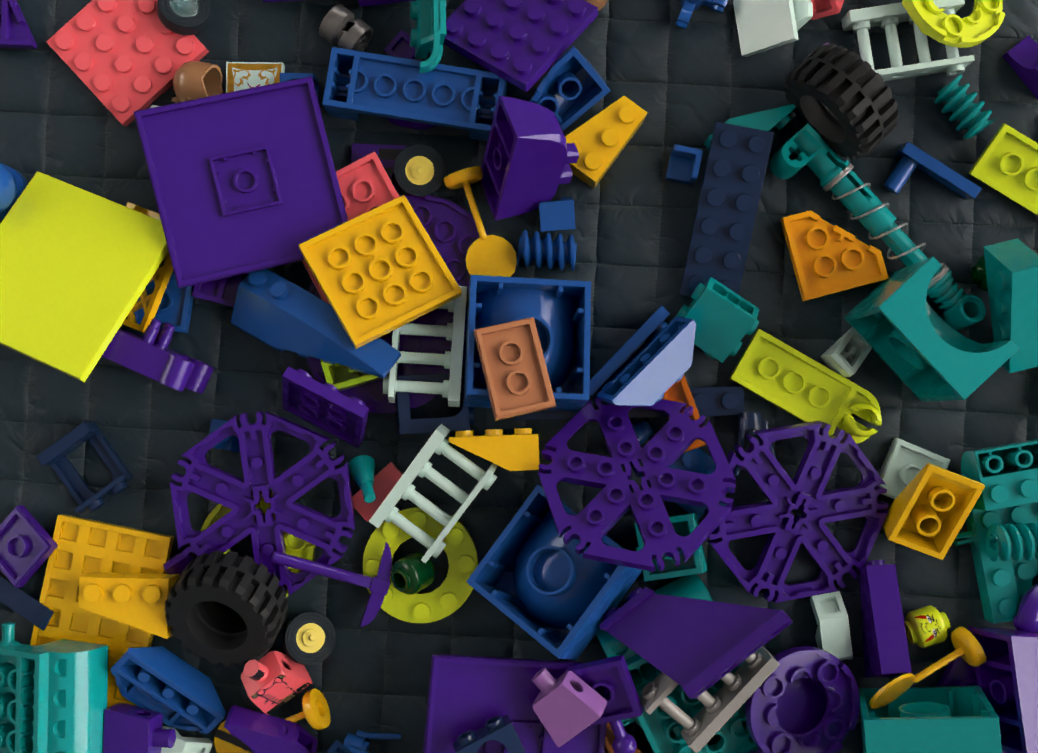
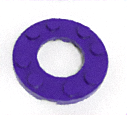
M800 646L778 653L774 658L780 665L748 698L745 704L747 728L753 741L763 753H838L844 745L841 743L846 738L850 729H855L859 716L860 696L852 672L837 657L820 648ZM799 678L814 679L824 688L827 697L826 711L822 720L814 729L806 733L792 734L785 731L779 725L776 716L778 698L784 694L785 687L789 683H794Z

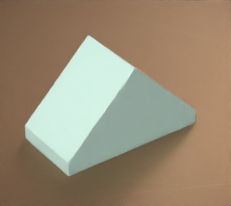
M852 327L824 352L820 358L834 372L843 377H851L860 367L872 347Z

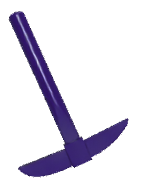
M387 542L384 546L377 575H373V577L277 551L271 557L272 563L369 588L371 594L360 620V627L368 625L374 620L391 583L392 556Z

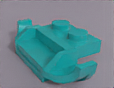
M446 0L411 1L410 19L415 20V29H411L410 47H415V58L427 59L420 62L419 73H428L435 69L441 61L443 43L446 36Z

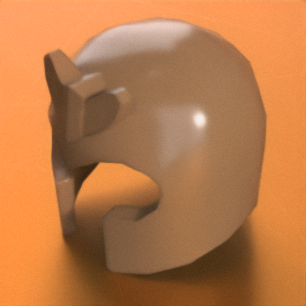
M200 61L184 63L176 70L174 75L173 88L176 97H173L171 101L179 103L224 94L221 68L216 64Z

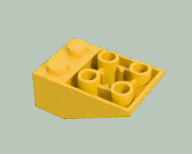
M514 428V434H503V429H486L485 435H474V430L455 431V436L449 437L450 443L506 470H539L538 433H532V428Z

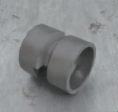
M342 4L334 6L326 14L319 27L320 36L332 45L338 43V48L362 52L369 44L374 31L373 28L361 19L354 20V14Z

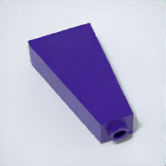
M885 560L868 561L867 566L862 568V573L859 572L865 677H895L912 673L895 564L885 565Z

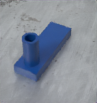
M910 142L901 144L895 153L901 159L883 184V187L898 194L915 168H918L966 200L976 198L982 189Z

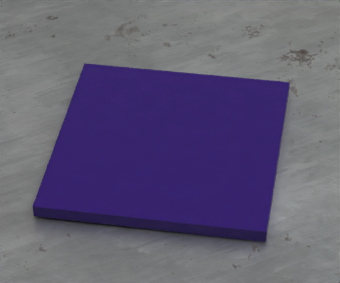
M312 76L134 111L179 289L303 261L305 259L299 250V244L348 221Z
M432 654L423 753H455L452 743L457 741V737L468 730L475 732L484 727L487 720L501 715V717L508 715L526 753H604L607 723L588 726L564 745L558 747L532 707L535 699L541 692L532 682V678L542 668H546L556 680L564 674L567 667L587 662ZM596 687L599 694L606 697L609 696V689L607 687ZM490 740L483 743L477 753H508L503 743Z

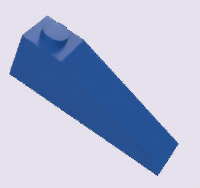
M573 46L549 68L529 102L536 103L554 112L562 131H564L611 90L591 63Z

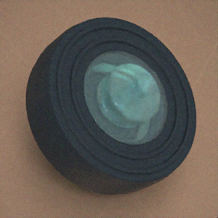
M158 0L157 2L158 17L162 24L172 32L181 35H193L203 31L209 23L211 8L208 0Z

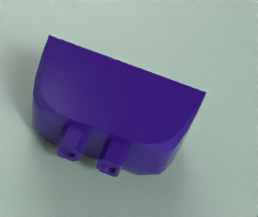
M498 96L482 163L484 175L480 180L495 221L539 209L540 202L550 201L556 194L559 184L571 182L572 170L569 164L577 163L579 158V152L575 143H566L565 135L554 112L533 102L505 96Z
M972 628L970 632L978 640L986 655V662L975 667L977 685L981 687L999 717L1002 751L1008 753H1038V633L1009 628Z

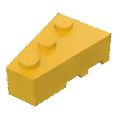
M622 96L565 136L566 143H575L579 152L577 163L569 164L572 173L594 189L642 125L648 112L626 96Z
M92 572L79 577L78 607L168 639L173 635L170 630L172 626H168L165 617V601L170 590L178 580L179 574Z

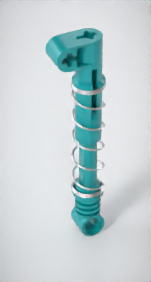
M809 123L771 157L769 163L770 170L776 177L781 179L791 178L803 166L807 165L820 179L821 187L825 191L830 190L832 192V199H839L851 212L850 219H857L869 232L868 238L870 240L881 238L889 247L887 252L888 259L899 258L906 266L928 259L922 252L926 247V243L916 246L904 233L908 223L898 226L894 222L897 218L888 209L889 203L883 204L869 189L871 184H864L852 171L854 165L848 160H842ZM795 152L798 156L792 161L789 159V156ZM892 250L897 256L890 257V251ZM941 263L942 266L930 281L927 296L931 299L934 298V303H939L938 307L940 309L944 308V321L955 330H963L983 320L986 314L983 301L975 295L963 293L964 290L961 287L957 288L959 284L957 282L952 283L954 280L951 277L952 271L945 263Z

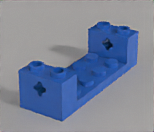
M332 47L322 105L330 117L358 121L359 113L468 130L470 139L488 142L498 96H506L507 81L492 72L438 64L435 69L428 73H419V65L422 62L419 60Z

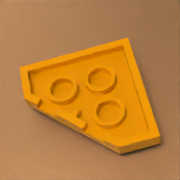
M809 210L780 219L803 302L889 279L882 252L879 249L856 239V236L823 220L820 218V215Z

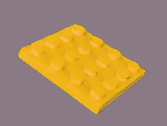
M405 195L298 245L301 254L355 349L462 296L460 287Z

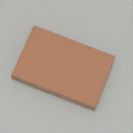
M534 317L473 331L495 421L556 407Z

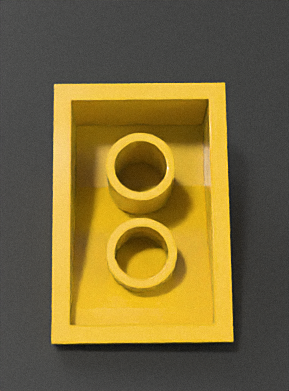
M927 463L894 499L882 525L888 540L943 560L984 490L985 485Z

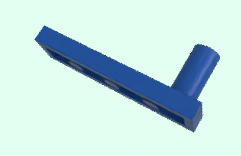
M663 306L657 309L590 379L589 398L651 333L654 335L660 329L668 326L664 320L670 313Z

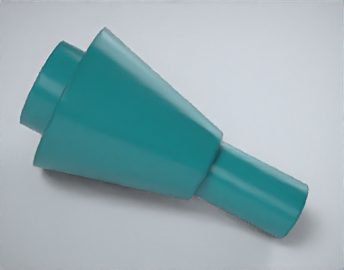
M360 455L349 461V473L362 490L364 501L371 503L376 499L373 488L376 463L371 456Z

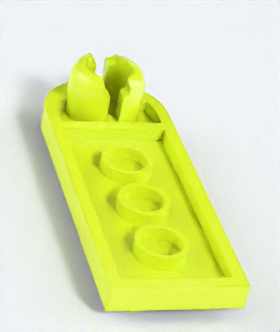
M1003 123L968 174L1038 216V143Z
M761 329L756 330L729 377L733 382L805 423L821 421L831 425L828 432L829 436L833 435L836 427L848 432L857 444L878 432L874 428H867L855 421L852 414L873 426L882 425L880 406L872 393Z

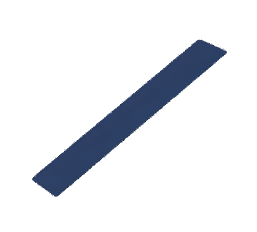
M0 576V602L44 631L54 612L21 589L15 588L12 583Z

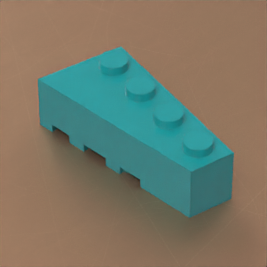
M1018 238L984 246L993 341L1012 340L1019 347V350L1002 366L1009 374L1038 367V255Z

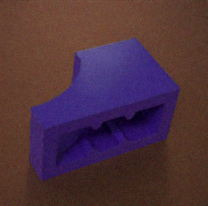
M1028 35L1002 57L1038 99V44Z

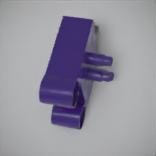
M152 319L144 335L119 329L102 355L104 358L182 392L184 388L203 394L215 369L207 363L168 347L175 327L165 322L159 330L161 321L157 319Z

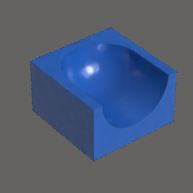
M471 275L466 297L462 407L492 408L473 331L534 317L556 402V407L546 410L578 412L589 401L591 281Z
M537 484L466 582L558 659L577 660L599 631V624L605 620L603 616L618 605L642 570L585 559L582 554H576L575 548L580 541L572 539L566 545L563 542L564 534L559 538L543 488ZM561 499L564 511L568 515L574 516L578 514ZM607 535L601 539L606 546L625 549Z

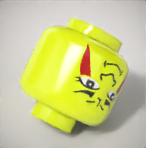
M931 605L908 612L906 621H904L907 639L911 644L915 643L921 648H927L944 642L947 639V629L951 628L950 621L945 612H939Z

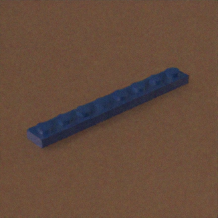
M743 386L690 388L700 416L739 415V413L744 412ZM597 390L589 398V401L591 400L592 406L595 410V400L597 398V394L601 390ZM601 401V403H602L603 405H609V404H610V403ZM632 408L628 412L629 418L668 417L664 412L643 408ZM541 410L515 416L514 421L572 419L578 412Z

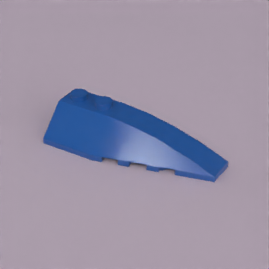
M268 269L248 273L238 285L231 324L275 350L282 352L288 350L297 353L301 357L309 358L310 356L322 359L324 363L345 365L351 370L381 378L387 375L401 357V353L381 338H377L355 349L330 304Z

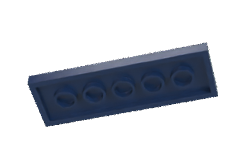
M715 122L680 285V295L691 297L699 283L705 285L710 277L739 295L774 132Z

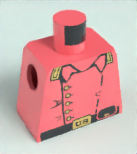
M275 650L270 651L258 661L255 659L249 660L240 675L250 700L267 715H270L313 683L305 665L296 663L287 654Z

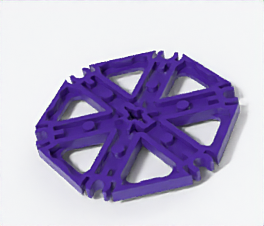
M597 397L595 400V410L590 400L545 445L542 457L545 460H551L552 463L549 465L539 464L538 476L559 538L564 534L563 542L566 545L572 539H578L580 543L575 548L576 554H582L585 559L655 572L656 567L652 559H656L657 568L663 571L665 565L662 559L664 557H671L675 565L679 566L680 552L685 563L729 515L733 505V499L724 497L723 493L735 492L736 479L710 420L705 426L704 415L698 420H691L689 417L693 414V407L689 406L686 408V403L661 399L652 406L603 405ZM632 408H643L666 413L669 416V421L641 449L628 412ZM595 421L598 423L610 457L570 450L567 447V441L586 422ZM696 439L705 442L716 466V470L712 474H701L669 468ZM632 468L638 477L643 476L640 488L634 480H630ZM559 481L600 488L602 490L579 514L572 516L564 511L556 486ZM662 500L707 508L708 515L690 535L679 536L674 531ZM631 509L645 545L644 548L640 551H631L603 544L601 539Z
M262 411L256 412V423L248 421L247 413L241 414L239 423V414H237L181 455L188 459L181 458L177 462V464L186 469L185 475L177 472L173 473L171 476L173 480L170 482L178 548L180 549L183 545L190 543L183 550V557L190 552H194L197 557L206 553L210 555L214 551H223L224 553L251 533L254 562L259 565L262 563L268 567V572L275 574L279 579L278 585L283 586L285 593L287 585L289 596L317 576V574L305 571L294 573L287 566L272 563L271 557L275 551L286 554L283 531L321 547L323 550L322 556L314 562L329 566L344 556L343 553L339 552H346L348 548L347 545L340 542V537L352 538L354 535L352 530H355L356 526L348 461L345 465L337 468L336 465L340 464L345 456L341 455L336 459L330 457L329 451L336 444L332 442L326 445L324 449L321 447L330 438L269 411L265 412L266 423H264L265 417ZM280 430L306 441L310 446V451L308 455L276 477L271 436L273 432ZM231 435L238 437L244 479L209 465L205 458L206 453L226 437ZM333 478L338 483L341 512L336 517H330L299 504L295 500L324 479ZM193 492L233 510L204 531H196L191 526L187 499L189 494ZM261 497L264 498L265 503L271 504V507L266 510L265 515L262 508L256 507V504L261 501Z
M813 421L754 431L759 438V442L753 436L747 435L746 437L750 441V448L748 450H743L738 444L734 446L735 451L741 455L740 459L730 450L727 461L732 472L736 465L740 466V470L747 471L769 501L732 507L729 515L708 537L713 540L707 541L749 594L751 593L757 597L759 591L766 588L763 597L770 602L772 600L774 603L839 591L835 588L833 581L844 588L846 585L842 581V576L845 573H848L854 579L858 577L856 571L852 568L853 565L857 571L862 573V568L866 564L888 514V511L885 510L888 507V503L885 501L877 502L878 495L887 493V489L878 486L885 484V482L848 432L836 427L834 434L829 436L828 432L831 425L821 421ZM803 436L807 439L808 446L792 481L771 453L770 446L777 440ZM842 452L846 453L860 472L861 481L856 486L824 491L839 454ZM799 507L803 512L801 516L796 515L794 517L791 514V510L798 509ZM706 508L705 511H704V513H705L706 515H708V509H707V508ZM864 516L865 525L854 549L848 552L842 548L824 524ZM770 533L756 566L749 570L744 569L729 550L730 540ZM802 544L819 566L820 574L815 580L785 584L786 576L799 546Z

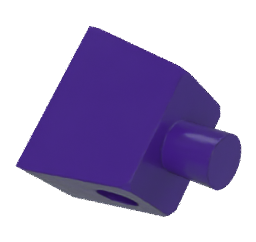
M117 703L104 710L103 753H161L162 747L172 748L174 746L176 731L174 729H162L163 716L160 712L126 703Z

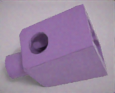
M542 668L532 678V682L541 691L532 705L533 710L558 747L564 745L601 718L607 705L606 699L572 671H566L555 680L546 668Z

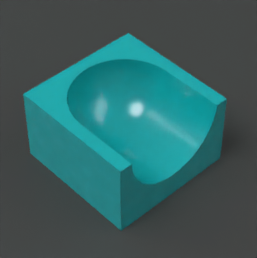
M934 256L892 272L888 276L889 279L879 284L844 319L870 344L876 354L921 402L965 400L1019 350V347L1012 340L986 344L975 342L953 329L932 309L926 301L927 290L934 274L942 266Z
M980 686L910 687L900 697L878 709H872L869 701L881 688H858L863 753H1002L999 717Z

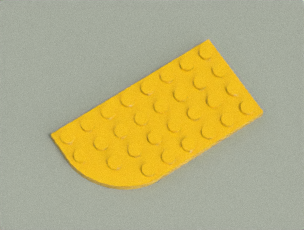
M59 514L53 534V540L57 543L58 547L48 558L39 600L40 603L54 613L44 631L34 625L30 645L38 646L62 639L108 645L107 708L117 703L137 706L121 695L115 676L112 675L110 669L129 648L151 647L154 634L79 608V577L92 572L166 574L163 564L170 559L174 536Z

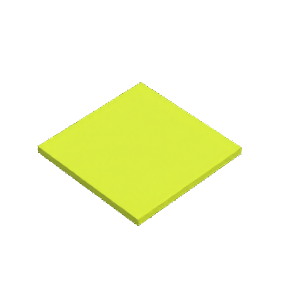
M37 171L0 223V344L85 383L169 252L161 220Z

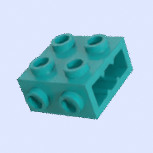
M710 277L705 285L699 283L691 295V298L694 300L689 306L684 304L676 316L694 319L696 322L694 344L701 348L708 357L723 363L729 355L733 357L739 351L743 343L741 339L745 334L750 336L759 324L757 320L759 308Z

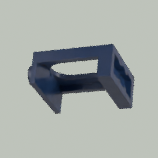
M462 372L460 412L452 417L411 419L409 392H396L397 435L434 433L440 424L451 430L450 432L470 430L469 425L474 423V413L472 407H462L464 372ZM450 373L396 376V380L443 383V380H449Z
M95 422L81 423L36 456L43 466H52L80 505L74 509L76 513L84 511L92 513L105 504L104 498L110 494L115 496L128 487L126 482L134 477ZM88 440L113 476V482L98 493L92 491L67 458V455Z
M501 715L494 716L485 722L484 727L475 732L468 730L457 737V741L452 743L455 753H477L480 746L490 740L503 743L508 753H526L508 715L503 717Z

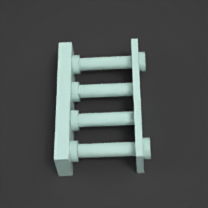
M933 0L934 4L939 9L943 8L945 10L943 13L947 15L955 14L965 5L964 0ZM902 2L849 10L841 20L843 31L853 30L854 33H857L861 59L867 61L872 66L871 68L881 75L883 82L947 72V75H956L964 72L965 68L975 61L974 55L960 57L957 47L945 45L947 59L931 61L927 35L920 31L907 10L904 9ZM909 21V24H913L919 63L903 66L897 25L899 22ZM881 25V28L885 29L891 68L875 70L868 30L873 26Z
M459 286L462 291L461 297L437 308L448 309V312H453V323H447V326L407 323L393 330L392 347L398 351L400 334L446 337V340L452 341L451 351H445V354L399 351L401 357L391 368L389 376H385L383 379V394H388L389 403H395L396 392L442 394L443 398H448V406L460 407L467 286ZM398 363L444 366V369H450L449 380H443V383L396 380Z
M440 424L369 520L377 528L380 527L384 520L387 523L392 522L425 546L428 550L421 559L425 564L431 556L434 558L439 556L446 546L443 542L444 538L480 490L483 488L487 491L497 478L493 473L498 465L492 463L485 472L450 446L446 436L451 430L443 424ZM434 453L438 455L443 454L479 481L470 494H467L431 467L433 464L429 462V459ZM417 476L421 478L426 477L461 503V506L452 517L415 490L416 487L412 482ZM401 498L404 501L408 499L445 526L436 539L432 538L398 512L400 509L395 506Z

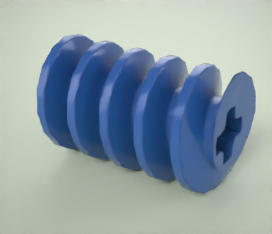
M523 230L519 238L517 266L521 258H524L526 267H529L532 260L535 259L537 268H541L544 260H546L549 269H552L555 262H558L560 270H564L566 264L570 263L571 270L574 271L577 243H575L573 234H570L566 242H564L561 233H558L555 240L552 241L550 232H547L543 240H541L538 231H535L532 238L529 239L527 230Z

